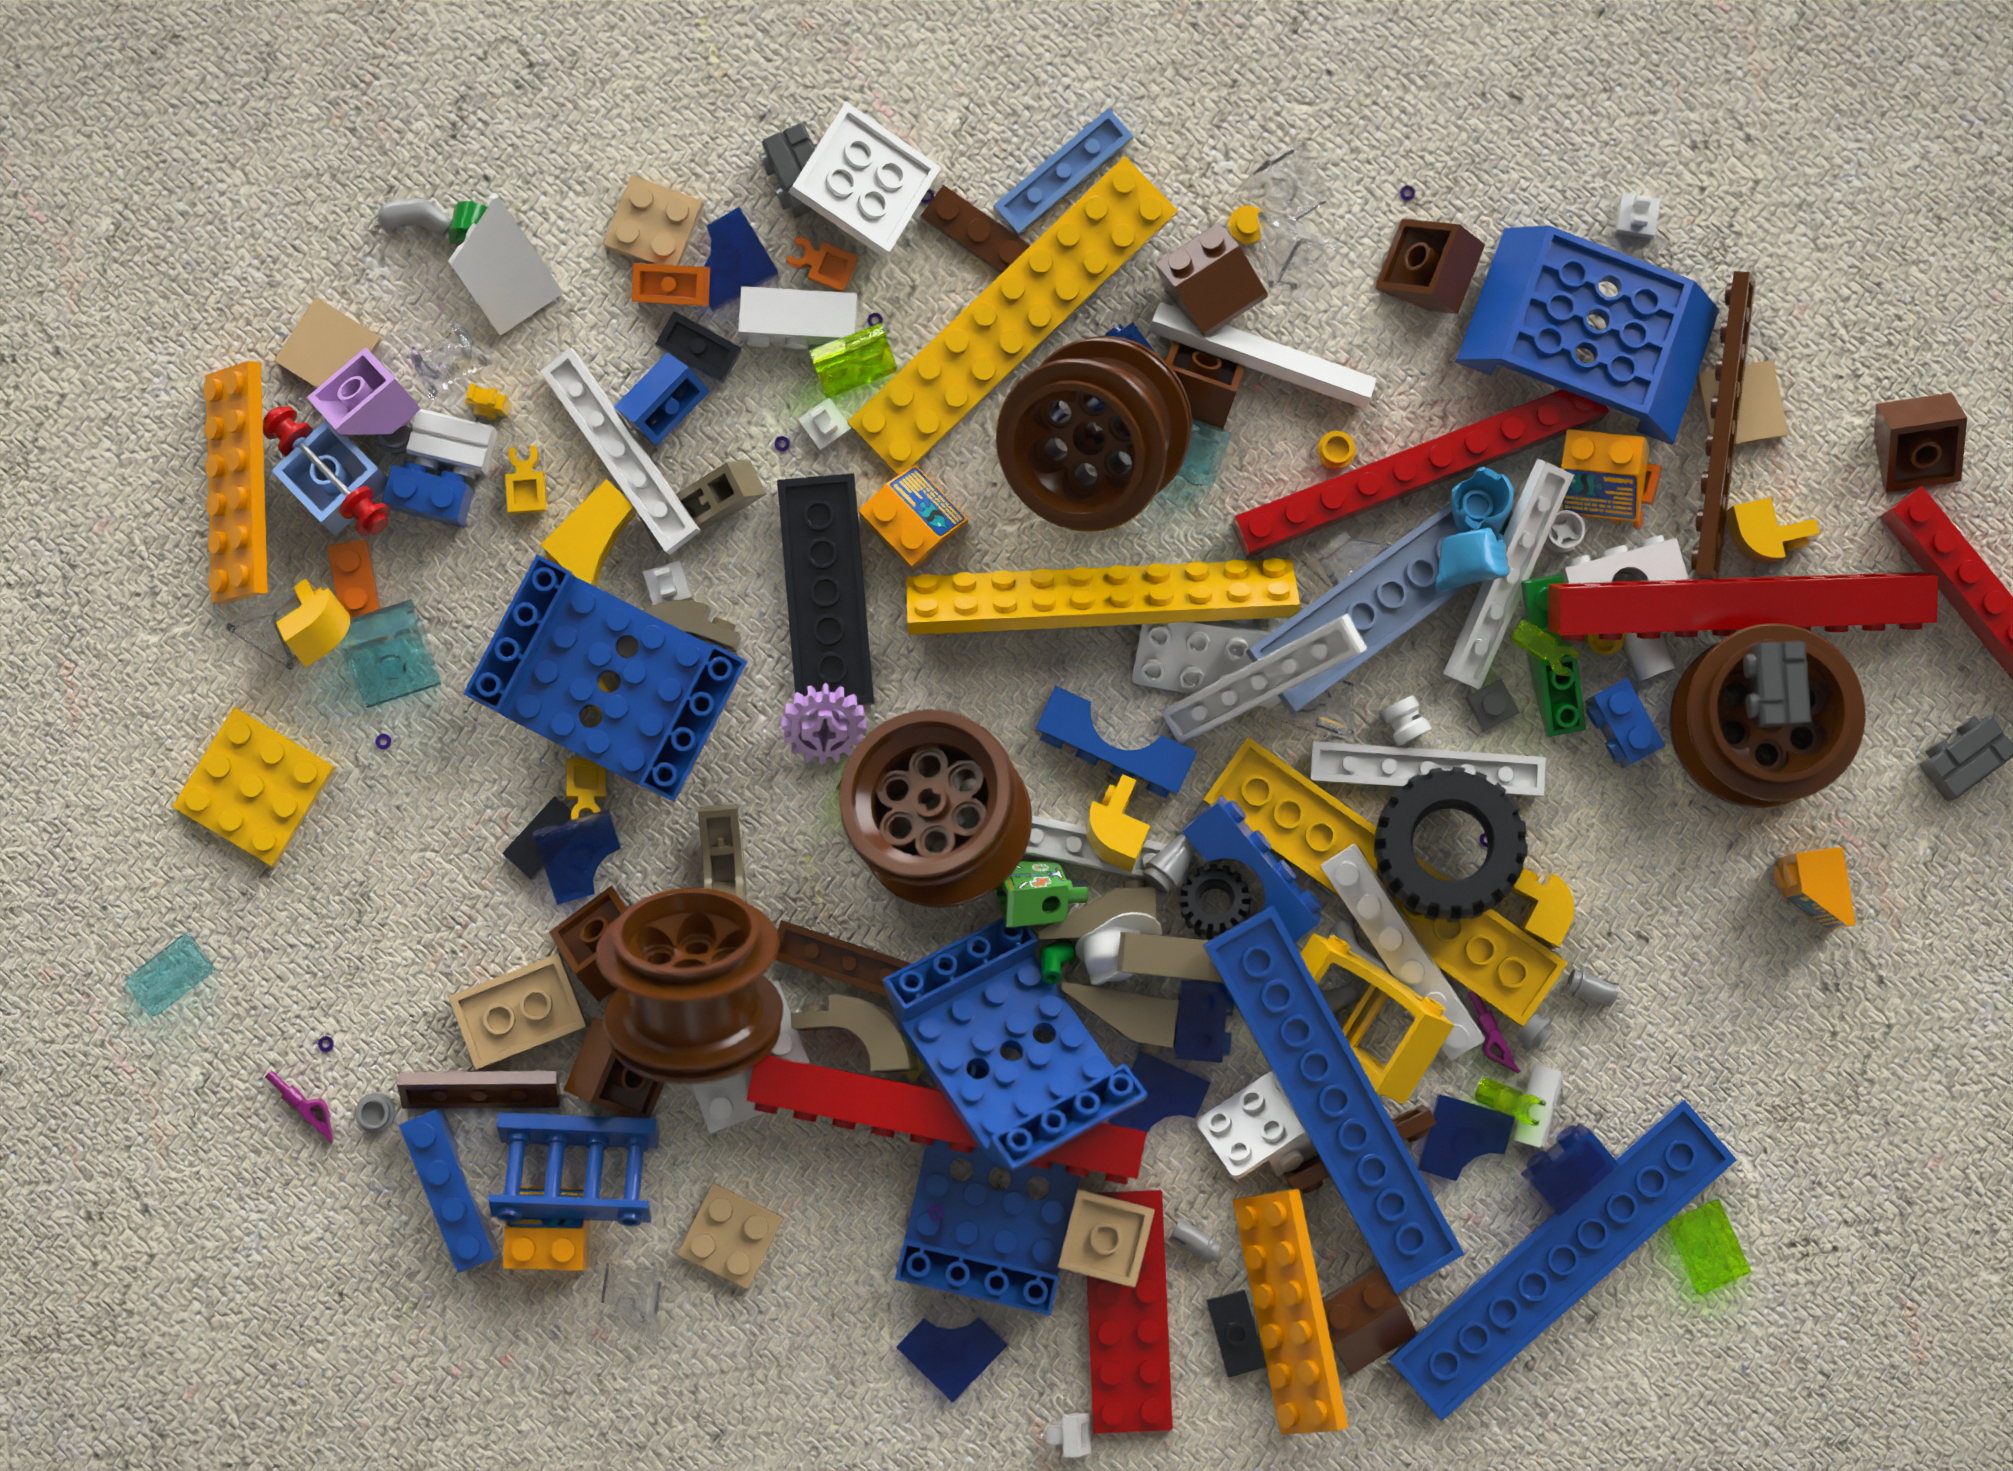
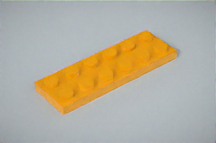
M245 361L205 375L203 395L206 399V422L204 432L207 437L208 457L205 470L208 475L209 494L206 508L209 514L210 531L207 546L210 552L211 568L208 584L211 590V603L228 604L268 594L261 362Z
M1299 1189L1233 1199L1232 1202L1280 1435L1330 1432L1348 1428Z

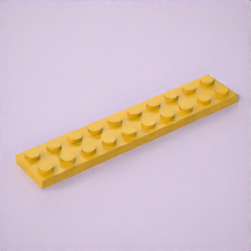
M1124 156L856 412L847 423L899 476L916 465L1174 218L1178 214V210Z
M1268 558L1266 560L1248 561L1233 559L1227 562L1206 563L1194 561L1184 564L1154 563L1142 566L1115 565L1099 568L1075 567L1073 569L1056 570L1041 568L1034 571L1010 572L1001 570L992 573L961 572L949 575L921 574L919 576L906 577L908 635L1293 617L1300 612V601L1292 558Z
M1247 737L1202 801L1207 805H1211L1222 795L1228 802L1230 800L1235 801L1246 815L1244 822L1253 832L1258 830L1266 837L1272 851L1341 900L1343 899L1322 870L1321 865L1354 843L1387 890L1388 886L1384 879H1380L1377 871V861L1374 858L1375 832L1377 827L1253 739ZM1415 855L1418 864L1430 876L1443 881H1452ZM1389 893L1438 968L1520 1027H1524L1568 964V962L1493 909H1489L1481 916L1471 920L1470 918L1460 919L1459 922H1447L1446 919H1436V921L1425 919V915L1419 912H1410L1403 907V902L1397 897L1394 899Z

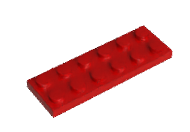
M1162 1190L1092 1192L1155 1209L1135 1287L1086 1275L1093 1433L1173 1430Z

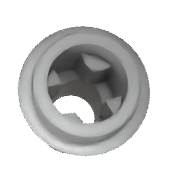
M1179 834L1176 839L1146 863L1147 869L1143 873L1144 878L1162 893L1167 894L1171 888L1176 889L1194 853L1197 851L1186 836Z

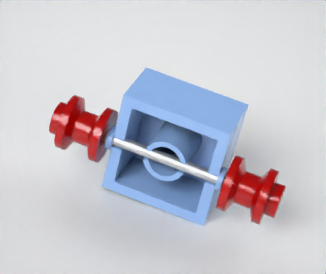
M290 406L276 407L269 411L263 420V434L268 439L278 438L280 440L278 450L286 456L271 470L280 481L333 535L337 536L354 519L357 520L355 529L361 536H374L381 533L389 523L390 509L385 503L374 504L373 501L384 492L388 478L346 435H339L327 420L313 431L307 423H295L297 413Z

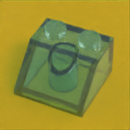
M412 599L350 618V627L340 642V650L367 708L441 685L425 628Z

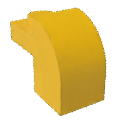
M1771 497L1733 505L1727 510L1726 519L1733 543L1744 556L1758 563H1777L1786 557L1783 546L1786 547V551L1802 549L1810 546L1808 540L1820 534L1816 519L1778 527Z
M306 578L294 586L302 606L277 621L276 624L286 644L307 668L332 651L342 641L350 627V615L329 588L324 590L320 587L315 590Z
M1122 774L1117 787L1112 784L1109 785L1101 804L1092 801L1086 824V835L1091 848L1102 860L1132 873L1146 842L1150 825L1124 814L1133 795L1137 780Z
M1523 868L1511 892L1532 904L1519 928L1538 942L1552 949L1558 948L1573 921L1574 900L1572 893L1566 883L1556 874L1547 875L1543 883L1540 884L1537 882L1539 879L1537 874Z

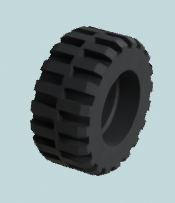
M1441 767L1430 769L1428 774L1422 776L1417 774L1408 779L1407 784L1402 788L1398 787L1391 795L1386 806H1384L1375 832L1374 858H1376L1378 865L1377 871L1380 879H1384L1388 886L1387 891L1394 899L1397 897L1403 902V907L1410 912H1419L1425 915V919L1436 921V919H1446L1447 922H1459L1460 919L1470 918L1471 920L1481 916L1489 909L1492 910L1501 903L1519 879L1524 868L1523 864L1528 850L1525 838L1527 833L1525 820L1521 821L1519 816L1520 808L1516 801H1510L1505 795L1506 789L1498 782L1494 785L1487 781V775L1476 771L1475 775L1467 773L1465 768L1453 767L1449 771H1442ZM1441 809L1460 810L1471 815L1482 826L1487 838V855L1479 870L1470 877L1459 881H1443L1430 876L1418 864L1413 851L1414 832L1419 823L1432 812Z

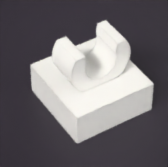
M1622 193L1619 200L1615 233L1653 239L1656 233L1660 198Z
M827 398L798 419V422L820 453L852 432L850 425L830 398Z
M680 560L643 571L653 605L666 601L692 599Z
M1072 1413L1063 1416V1425H1053V1427L1046 1428L1047 1444H1063L1064 1457L1079 1458L1091 1453L1090 1413Z

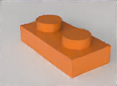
M633 263L632 302L709 306L710 267Z
M362 539L327 546L336 597L349 613L350 623L382 616L368 541Z

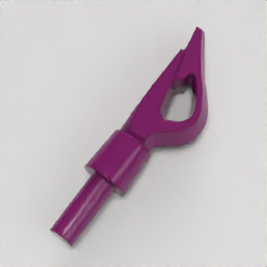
M1472 991L1468 992L1467 994L1479 1015L1475 1018L1483 1032L1486 1033V1038L1482 1045L1484 1055L1491 1061L1501 1064L1517 1074L1521 1071L1515 1065V1060L1498 1029V1024L1492 1011H1487L1478 995ZM1492 1044H1495L1502 1052L1500 1056L1502 1059L1497 1058L1490 1052Z
M271 1070L265 1078L282 1093L280 1098L293 1109H296L322 1135H325L332 1144L334 1140L327 1104L320 1099L306 1100L294 1085L289 1087ZM320 1107L322 1109L325 1122L318 1121L313 1112L314 1108Z

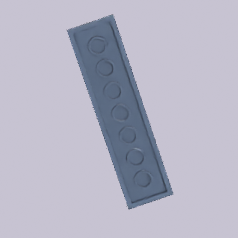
M1452 503L1445 506L1246 651L1252 662H1255L1341 616L1349 615L1367 649L1279 694L1278 697L1292 715L1469 586H1461L1445 591H1437L1435 588L1439 569L1441 541L1446 537L1459 533L1454 523ZM1512 510L1510 511L1503 525L1502 531L1500 532L1501 535H1504L1506 528L1510 522V519L1513 515Z

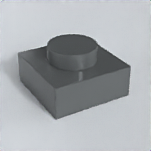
M1502 679L1465 698L1483 732L1520 713Z

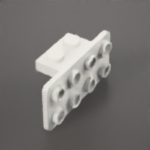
M1260 619L1142 624L1132 680L1138 685L1193 694L1253 663L1246 654V651L1271 632L1260 631ZM1277 695L1258 706L1279 709L1284 706V703Z
M1272 1071L1201 1116L1197 1121L1200 1131L1230 1175L1235 1179L1244 1177L1265 1162H1268L1278 1177L1284 1172L1295 1170L1302 1164L1304 1159L1316 1152Z

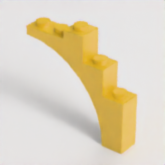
M606 479L540 544L547 552L543 558L571 571L576 577L597 587L604 562L614 543L638 512L632 503ZM602 675L599 679V687L601 691L611 693ZM592 706L602 715L600 708ZM602 716L597 720L598 723L601 722Z

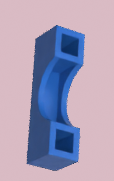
M1056 685L1036 726V731L1042 733L1039 740L1058 749H1061L1064 743L1077 750L1075 757L1094 766L1097 765L1098 760L1113 766L1110 771L1111 774L1121 778L1122 774L1131 778H1139L1148 783L1146 790L1167 799L1169 793L1177 796L1198 752L1163 735L1142 749L1122 750L1106 743L1096 732L1091 719V702Z
M1222 795L1188 822L1182 833L1207 862L1215 859L1230 858L1241 861L1251 867L1257 873L1264 886L1265 905L1263 910L1270 906L1276 909L1295 943L1319 924L1322 917L1319 911L1322 909L1321 904L1310 891L1306 890L1303 892L1294 880L1297 877L1291 867L1283 860L1278 862L1270 853L1271 845L1266 837L1258 830L1253 832L1244 822L1246 815L1240 806L1233 800L1228 802Z
M435 1109L400 1124L399 1128L457 1273L501 1256L489 1222L477 1205L465 1178L459 1159L458 1145L444 1110Z

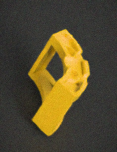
M1313 933L1300 955L1317 985L1331 962L1370 982L1341 1030L1376 1093L1405 1104L1455 1025L1443 1015L1445 1008L1440 1003L1429 997H1421L1386 971L1350 951L1351 946L1341 938L1330 935L1329 939ZM1388 996H1390L1411 1012L1416 1019L1385 1066L1358 1044Z

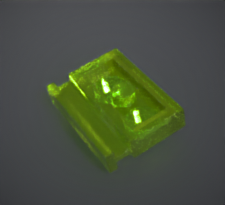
M881 323L809 350L826 399L898 372Z
M1714 1199L1705 1205L1677 1215L1665 1223L1697 1295H1702L1732 1282L1736 1278L1752 1273L1720 1199Z

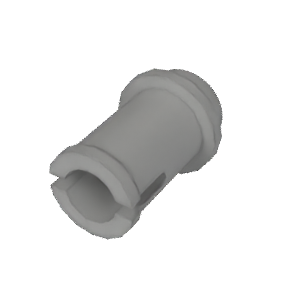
M1581 968V970L1573 969L1566 984V991L1572 992V997L1578 998L1580 995L1602 1003L1607 1007H1612L1618 995L1619 984L1590 975L1585 968Z
M1183 1218L1180 1219L1168 1239L1198 1256V1262L1201 1263L1204 1260L1209 1264L1222 1244L1215 1240L1217 1237L1215 1234L1210 1237L1186 1222Z

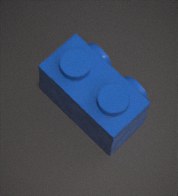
M667 352L614 408L638 433L657 447L710 390L688 366Z
M404 462L403 467L391 465L381 501L390 510L461 528L465 527L474 494L473 489L464 482L465 477L447 471H442L441 476L426 473V467L412 462Z
M1628 678L1585 700L1588 706L1586 711L1590 721L1595 728H1600L1607 740L1605 746L1609 755L1615 763L1619 762L1622 769L1665 747Z

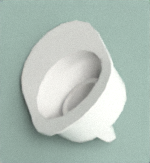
M1136 912L1120 914L1078 939L1075 945L1076 955L1085 962L1092 984L1098 986L1105 982H1121L1134 974L1117 972L1120 932L1162 936L1161 925L1154 917Z

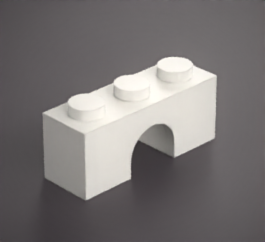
M1663 535L1641 541L1642 547L1628 551L1626 545L1605 550V557L1591 561L1589 555L1573 558L1567 561L1568 567L1558 573V575L1563 576L1564 583L1612 582L1614 575L1618 573L1630 574L1638 581L1689 579L1677 538L1665 541Z

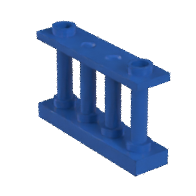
M498 1113V1134L501 1143L509 1145L504 1195H488V1204L492 1217H497L507 1222H516L521 1220V1218L617 1221L620 1225L629 1227L639 1226L641 1222L651 1223L649 1200L639 1199L644 1152L648 1149H658L659 1145L657 1119ZM530 1144H546L549 1147L544 1196L520 1195L525 1147ZM569 1145L585 1146L588 1148L583 1198L560 1197L564 1152ZM609 1147H622L628 1150L623 1199L600 1198L604 1150H607Z

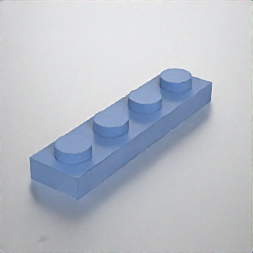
M1110 108L1106 109L993 205L994 211L1019 237L1133 141L1134 135Z

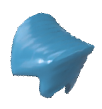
M1486 467L1478 468L1472 478L1460 482L1452 489V513L1459 533L1491 528L1496 540H1498L1497 533L1502 531L1517 494L1504 474L1500 475Z
M1485 528L1458 533L1442 540L1438 576L1435 581L1437 591L1452 590L1476 582L1508 576L1510 567L1508 565L1503 535L1497 533V541L1492 529Z

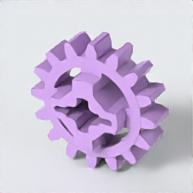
M824 684L820 692H816L812 685L808 686L807 696L804 697L796 692L794 694V704H785V716H782L784 742L791 743L794 755L804 751V761L809 762L813 756L819 757L820 765H824L826 757L832 756L833 760L838 763L840 762V753L844 752L851 756L854 751V745H858L863 740V733L867 731L864 706H857V696L855 694L845 698L844 687L840 686L834 693L829 692L828 684ZM823 719H827V723H825V729L822 730L821 726H823Z

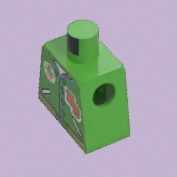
M1020 861L1007 880L995 889L994 897L1006 927L1063 922L1067 919L1068 903L1088 902V883L1086 879L1066 880L1060 864Z

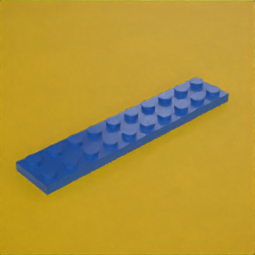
M1270 906L1203 944L1206 953L1394 1292L1397 1294L1464 1256L1465 1254L1276 909Z
M1680 1100L1395 1351L1388 1360L1435 1415L1443 1421L1737 1159L1685 1100Z

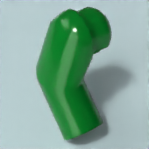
M1061 939L1042 948L1040 959L1043 982L1047 984L1058 983L1061 980V967H1064L1063 962L1068 961L1069 966L1074 963L1076 951L1075 946L1070 941Z

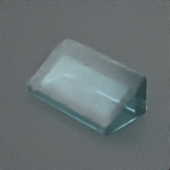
M187 931L128 976L125 981L139 1006L152 1016H157L213 973L216 968Z

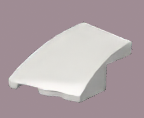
M493 193L487 200L489 206L477 225L472 223L466 233L464 242L456 248L448 262L498 334L502 336L563 294V291L498 195Z

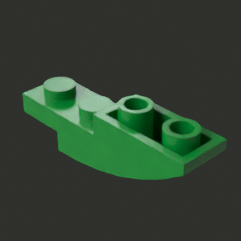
M1561 575L1521 581L1525 616L1521 617L1524 641L1534 692L1548 737L1586 731L1577 654L1572 653L1570 641H1562L1561 635L1548 630L1549 584L1564 583L1563 576Z

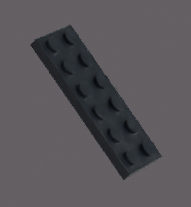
M854 473L777 480L795 693L798 692L805 697L808 695V686L812 685L816 692H820L823 685L828 684L829 692L834 693L840 686L844 687L845 698L855 694L857 696V706L873 705L874 692Z

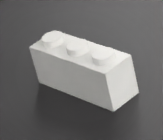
M741 286L738 327L740 339L747 341V345L753 347H769L770 342L785 343V347L790 349H808V344L824 345V349L827 351H846L847 347H856L857 293Z

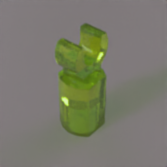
M1525 619L1518 623L1510 637L1511 643L1541 662L1548 660L1550 667L1558 675L1569 676L1571 673L1561 665L1563 655L1569 654L1576 659H1579L1581 656L1580 652L1573 647L1558 646L1557 639Z
M1491 1078L1480 1080L1475 1093V1099L1478 1103L1509 1116L1516 1115L1520 1122L1530 1126H1538L1539 1121L1529 1116L1530 1106L1537 1104L1545 1107L1547 1103L1543 1098L1531 1094L1523 1095L1521 1091Z

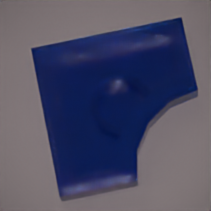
M740 207L706 225L711 238V249L704 267H710L709 307L712 312L740 297L741 286L757 287L779 274Z
M609 809L534 831V839L557 905L595 894L593 879L597 867L607 855L621 849V843Z
M1138 1051L1130 1070L1148 1094L1147 1098L1109 1118L1107 1122L1113 1125L1143 1130L1148 1133L1154 1124L1165 1117L1182 1115L1196 1118L1211 1082L1143 1051Z
M1438 1094L1432 1113L1437 1124L1428 1128L1429 1134L1425 1138L1417 1167L1418 1170L1457 1181L1463 1167L1475 1157L1488 1153L1505 1154L1515 1116Z
M979 1316L968 1325L956 1328L936 1326L926 1318H923L901 1340L896 1348L953 1403L1008 1344Z

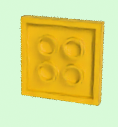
M233 707L172 807L270 866L275 867L336 767L238 708Z

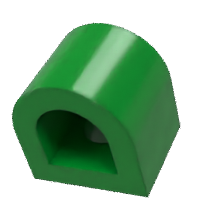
M471 201L458 202L455 205L449 229V243L456 246L461 245L472 223L477 225L488 207Z

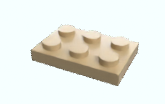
M560 953L448 996L475 1070L482 1069L588 1027Z

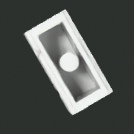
M421 409L415 415L406 453L412 459H416V464L426 467L427 470L437 471L438 466L441 465L453 468L452 473L459 474L465 477V479L475 480L476 474L482 476L488 474L498 432L491 425Z

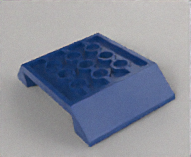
M1552 226L1504 228L1455 363L1489 376L1493 374L1497 365L1511 369L1637 417L1640 421L1636 432L1673 445L1720 309L1694 280ZM1605 281L1612 283L1617 288L1618 295L1609 297L1602 294L1599 289V283ZM1598 315L1602 317L1606 323V328L1603 330L1593 329L1587 322V316ZM1578 348L1588 349L1594 356V362L1589 364L1580 362L1576 358L1575 350Z
M536 554L463 695L609 771L675 802L748 661L713 643L710 645L581 580L571 571ZM625 637L635 638L639 644L637 653L631 658H623L617 652L619 641ZM612 671L620 676L619 688L612 693L601 691L599 687L600 677L606 672ZM589 706H596L602 712L601 722L593 728L585 727L581 722V713Z
M1002 917L883 978V984L901 1033L986 1158L1013 1172L1147 1098L1148 1094L1126 1063L1117 1068L1112 1066L1057 986L1043 982L1041 964L1034 955L1038 939L1028 925L1006 927ZM1038 1030H1046L1053 1035L1054 1040L1051 1043L1042 1044L1035 1040L1033 1033ZM1007 1047L1014 1048L1020 1053L1021 1058L1017 1061H1007L1002 1058L1000 1051ZM972 1065H979L987 1071L988 1075L983 1079H974L968 1075L966 1069Z
M1004 1058V1059L1007 1060V1061H1015V1060H1011V1059ZM972 1065L966 1069L968 1075L974 1079H983L988 1075L987 1071L979 1065ZM934 1139L933 1146L926 1145L895 1280L1051 1316L1059 1280L1060 1268L1058 1267V1262L1081 1176L1066 1173L1067 1165L1053 1162L1050 1164V1169L1024 1165L1013 1172L1009 1171L1011 1182L1006 1189L995 1190L988 1183V1174L992 1169L1002 1166L986 1158L978 1147L973 1146L972 1154L948 1149L949 1141ZM958 1158L968 1160L973 1168L971 1177L962 1182L954 1180L949 1172L951 1163ZM1041 1176L1048 1181L1049 1191L1044 1198L1033 1199L1027 1194L1026 1184L1030 1178ZM938 1204L942 1206L944 1215L940 1220H932L929 1217L928 1210L932 1205ZM935 1208L933 1209L932 1214L934 1216H938L940 1214V1210Z

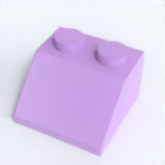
M366 347L307 396L309 401L339 435L392 434L399 427L409 423L413 415L421 410L400 383Z

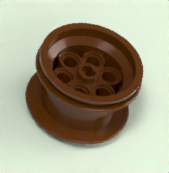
M1097 336L1074 341L1053 352L1039 367L1026 374L1016 383L1005 398L996 427V448L999 463L1008 484L1017 497L1031 511L1044 520L1062 528L1081 532H1097L1116 528L1140 514L1150 504L1154 496L1166 488L1179 472L1185 460L1192 435L1190 402L1182 382L1174 370L1158 354L1144 345L1114 336ZM1095 397L1103 400L1104 402L1098 401ZM1059 401L1067 403L1071 414H1066L1061 410ZM1094 423L1097 427H1101L1102 430L1096 431ZM1055 438L1065 443L1067 451L1058 448ZM1119 451L1126 453L1130 457L1132 465L1126 464L1120 459ZM1085 463L1095 468L1097 476L1090 475L1087 472Z
M1761 624L1747 627L1731 634L1721 642L1706 649L1690 663L1678 681L1673 694L1669 715L1670 736L1674 751L1682 767L1705 791L1725 802L1742 807H1776L1823 790L1845 772L1856 756L1862 742L1866 721V707L1861 684L1855 671L1834 645L1816 633L1801 627L1787 624ZM1805 642L1811 722L1801 726L1756 728L1754 718H1749L1746 710V698L1748 694H1752L1751 678H1746L1744 675V655L1750 654L1749 648L1759 643ZM1726 686H1733L1739 691L1740 701L1738 705H1733L1726 700L1724 696ZM1725 724L1732 725L1737 730L1738 740L1735 744H1730L1725 740L1722 734V728ZM1793 730L1800 731L1806 739V744L1802 750L1795 748L1790 741V735ZM1758 746L1764 747L1769 751L1771 760L1768 766L1760 765L1755 759V751Z
M926 709L895 716L877 726L858 744L843 772L839 804L842 823L848 840L855 852L868 865L877 880L891 893L907 902L932 908L956 907L974 902L988 895L1004 883L1016 869L1026 851L1032 827V808L1025 784L1013 767L1001 743L984 727L960 714L944 710ZM939 771L938 774H936L933 777H924L928 774ZM965 780H976L975 786L968 791L959 790L960 785ZM909 789L908 795L903 800L897 801L902 793ZM937 798L940 804L935 809L928 810L926 804ZM972 816L980 817L975 827L963 829V823L966 819ZM904 826L912 827L911 833L907 837L896 839L897 831ZM947 840V846L943 851L931 853V848L935 842Z
M680 888L660 892L636 902L625 910L602 933L596 949L597 963L601 972L607 980L618 988L609 999L603 1015L604 1030L615 1057L625 1067L638 1075L656 1081L676 1084L706 1083L725 1079L746 1071L763 1060L778 1041L784 1012L782 997L778 989L770 980L763 976L776 959L779 949V936L773 922L762 911L739 897L707 888Z

